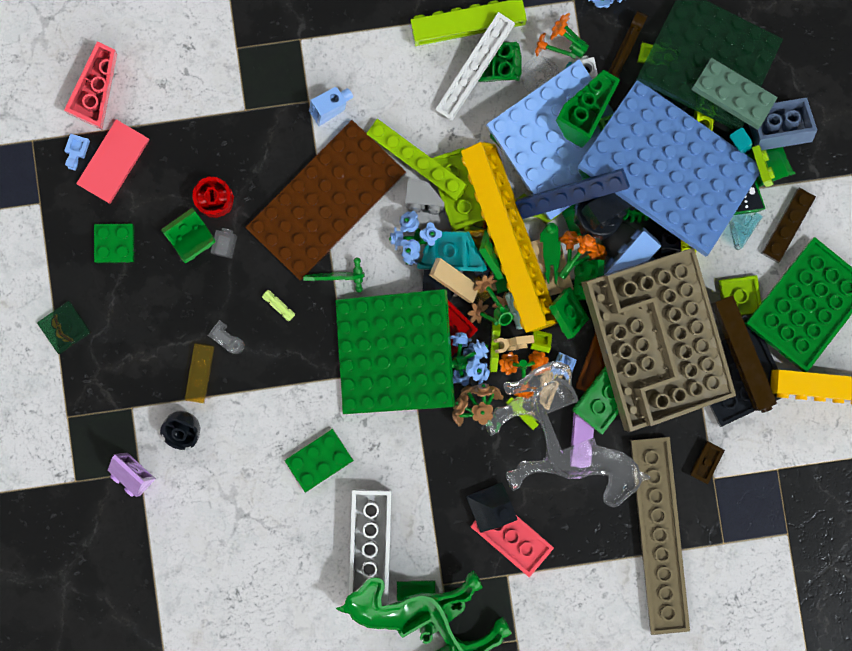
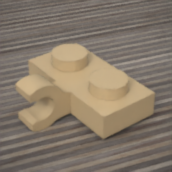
M534 336L493 340L494 343L499 342L501 348L495 350V353L528 348L527 344L534 343Z

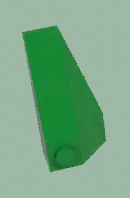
M603 70L563 105L556 122L567 140L581 148L585 146L591 139L620 79Z

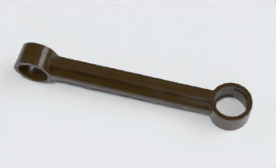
M637 11L608 73L617 78L619 77L648 15Z

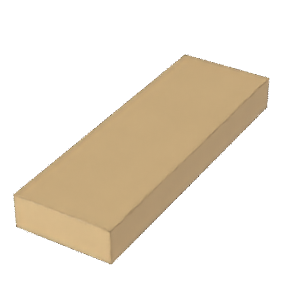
M436 258L429 276L468 303H473L478 290L474 291V287L477 284L443 259Z

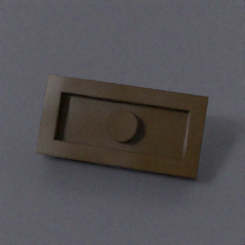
M706 441L690 476L708 484L725 450Z

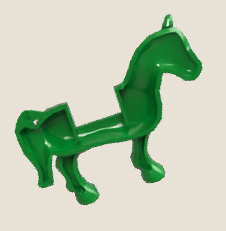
M474 570L467 575L465 582L454 591L446 593L422 592L407 596L398 602L388 605H382L381 602L385 589L384 581L379 577H370L360 588L347 596L343 606L336 608L340 612L350 614L352 620L362 626L372 629L397 630L402 638L432 621L447 644L437 651H489L493 647L502 644L503 638L512 634L510 627L502 616L495 621L494 627L490 632L480 639L461 641L453 635L446 617V607L453 603L470 601L473 593L483 588Z

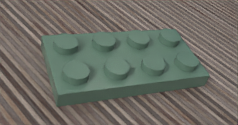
M713 58L709 60L692 88L694 92L757 130L763 124L778 98Z

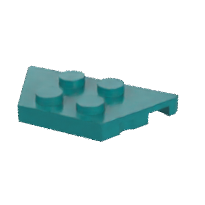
M441 231L442 237L438 238L433 246L428 244L425 246L423 258L417 265V269L431 270L436 258H441L458 271L484 272L487 270L469 231Z

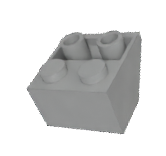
M408 179L405 204L410 212L420 213L421 210H427L429 214L439 215L440 212H444V201L427 181Z

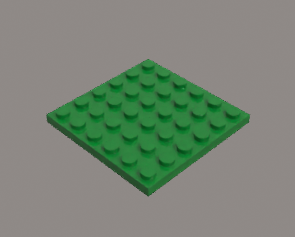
M446 289L336 300L343 414L455 407Z

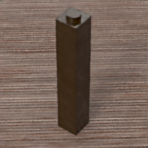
M732 295L711 303L754 411L765 413L772 410V406L776 405L777 402L734 296Z

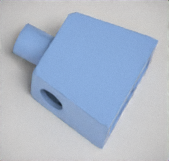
M334 87L311 99L309 112L317 125L321 126L343 112L346 102L352 99L353 95L348 88L340 92L337 87Z

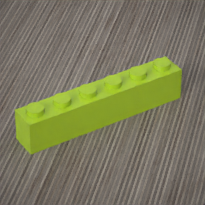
M495 0L488 2V5L480 6V4H474L467 9L454 8L451 12L446 13L438 11L426 17L425 15H417L414 19H411L415 47L483 34L498 12L515 23L514 27L526 25L527 18L523 0H506L503 2Z

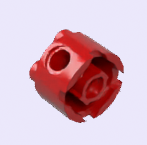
M203 178L193 189L192 198L194 205L205 216L219 218L231 211L234 196L230 187L220 178Z

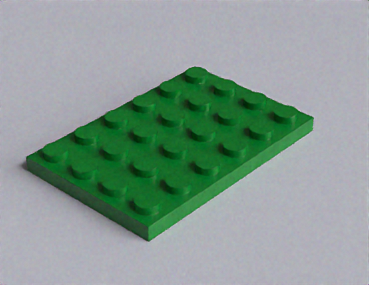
M813 237L750 316L745 325L802 372H808L852 315V267L816 237Z

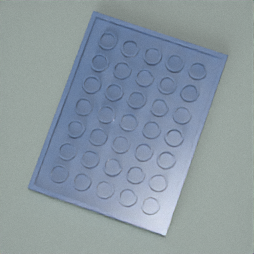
M638 79L577 166V168L590 177L623 168L630 187L626 190L615 192V194L705 257L713 249L760 174L755 160L745 153H741L732 144Z

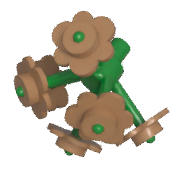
M486 383L465 386L461 390L460 396L455 400L452 414L453 420L460 427L464 421L463 417H473V420L478 421L481 425L490 426L493 419L491 414L493 407L490 403L492 399L503 400L504 396L501 395L498 388L489 386ZM472 393L482 397V402L478 404ZM468 397L474 404L472 408L468 407Z

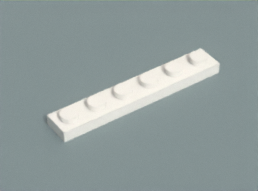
M499 12L497 13L435 110L450 120L454 119L514 27L515 23Z

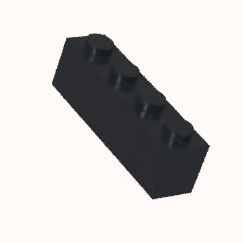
M615 193L588 203L581 212L593 230H596L599 227L602 229L606 228L612 223L611 220L614 218L619 220L627 214L626 211L631 209L633 212L636 208Z

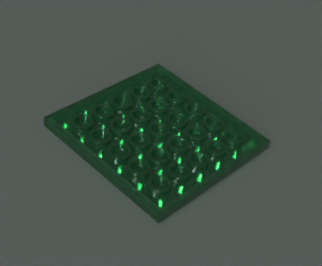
M676 0L636 80L737 131L743 127L744 121L694 92L692 88L711 58L761 87L783 39L707 0Z

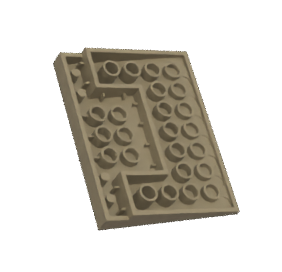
M694 248L581 282L624 431L631 432L645 426H653L736 396Z

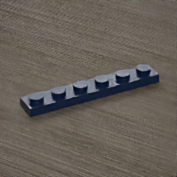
M621 168L517 199L515 203L522 219L626 190L630 187L624 169Z

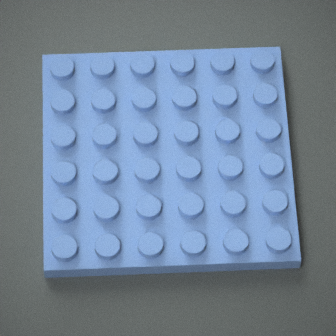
M580 59L486 124V127L532 195L581 181L583 177L579 174L577 166L601 133L597 125L591 139L581 148L564 137L556 122L563 105L593 80ZM609 104L601 118L614 114ZM570 206L549 211L544 214L546 215L548 220H552L554 217H556L558 214H560Z

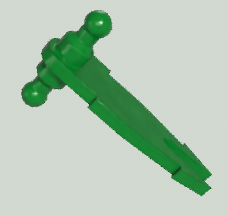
M548 223L540 234V242H543L545 276L549 284L550 267L553 265L555 284H557L558 275L560 274L558 270L561 257V242L559 241L558 226L555 223Z
M356 257L353 260L355 264L353 272L308 274L303 277V280H354V283H356L355 290L360 293L363 290L361 283L365 273L362 267H360L361 259Z

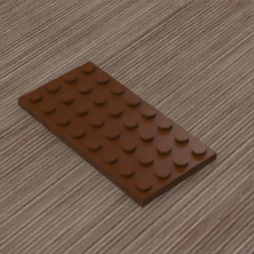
M351 120L245 228L301 281L406 174V171Z

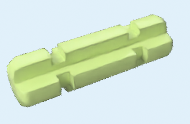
M270 290L263 294L262 298L270 302L269 304L277 312L283 314L287 321H290L295 316V313L291 309H287L288 307L278 297H274Z

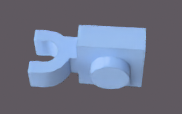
M70 134L64 151L69 154L65 163L68 169L76 171L78 158H85L90 143L89 139Z

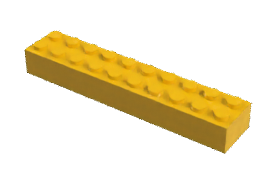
M479 142L462 150V163L467 167L469 182L474 187L475 199L482 209L481 216L487 223L488 235L495 245L494 252L500 259L501 271L506 276L508 282L507 288L513 295V304L516 311L519 312L521 327L528 333L557 324L558 322L549 309V306L552 304L551 296L525 224L515 203L516 200L496 144Z

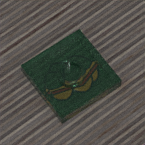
M70 301L37 322L58 354L63 353L91 333Z

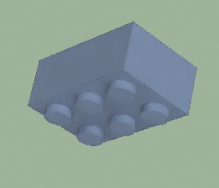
M807 98L774 103L758 130L749 125L754 145H760L762 150L813 142L817 132Z

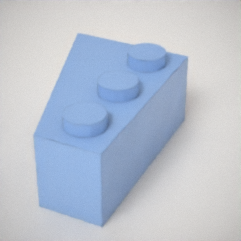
M645 228L641 231L637 229L630 237L632 240L627 245L624 243L617 252L619 254L614 259L611 257L604 264V275L648 262L661 247V243Z

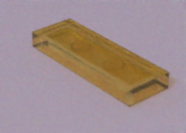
M194 344L185 401L205 404L214 353L213 346Z

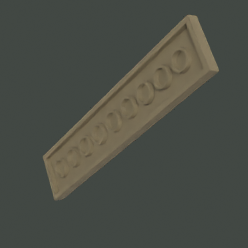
M670 437L630 440L650 634L690 632Z

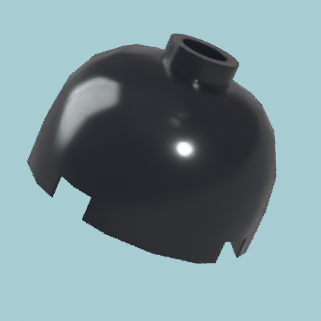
M176 411L165 419L160 428L161 436L163 434L164 442L175 449L185 450L186 447L191 446L192 448L195 446L200 436L201 427L198 419L191 413Z

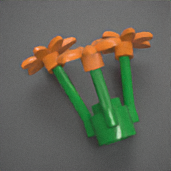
M570 13L562 15L560 21L555 22L550 39L553 40L558 34L565 36L572 42L569 47L572 51L569 52L548 45L544 39L546 33H543L537 42V48L535 49L536 57L539 56L542 49H549L570 56L574 60L576 57L580 59L583 57L589 45L568 27L566 22L570 19Z

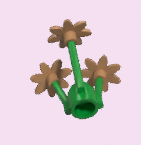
M494 274L488 277L483 275L482 280L475 281L477 285L474 287V291L479 290L480 293H483L485 290L490 294L495 302L492 305L496 308L494 310V318L484 312L488 305H483V301L479 300L477 305L475 303L471 304L473 310L467 313L472 316L470 319L471 323L477 320L480 324L481 318L484 317L493 322L495 326L498 324L506 326L514 318L505 298L507 292L504 293L502 298L495 296L491 290V284L497 282L493 279Z

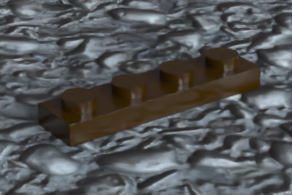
M800 187L796 190L761 254L777 263L781 261L816 196Z

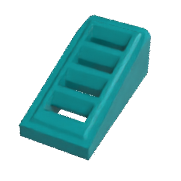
M740 128L732 133L730 138L741 153L748 155L752 147V140L744 128Z

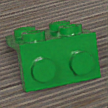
M193 207L161 229L184 263L193 260L216 242Z

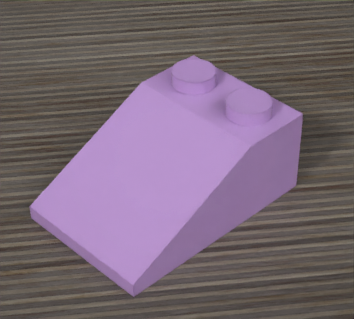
M129 453L115 454L111 459L108 471L111 473L110 477L116 483H122L125 486L124 490L132 497L134 495L136 497L140 496L156 479Z

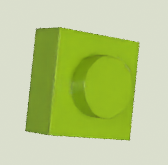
M533 331L534 343H531L530 349L549 353L552 334Z

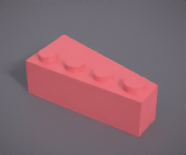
M97 41L64 109L67 114L103 130L117 59L115 49Z

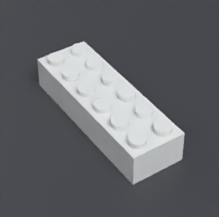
M353 489L349 595L360 588L368 578L379 577L384 581L385 585L381 602L382 605H388L392 490Z

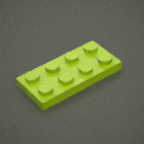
M464 147L432 158L468 185L457 201L437 187L439 195L444 201V209L452 231L485 221L481 216V206L474 196V187L469 182L467 167L462 163L461 151L464 150Z

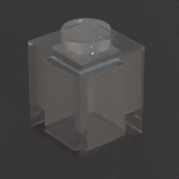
M222 228L221 231L216 230L214 236L216 242L212 245L211 253L232 259L237 236L229 229Z

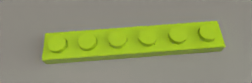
M378 118L368 130V136L456 201L468 185Z

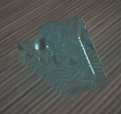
M757 212L752 216L748 215L743 222L744 226L735 220L729 222L736 250L743 248L762 219V215Z

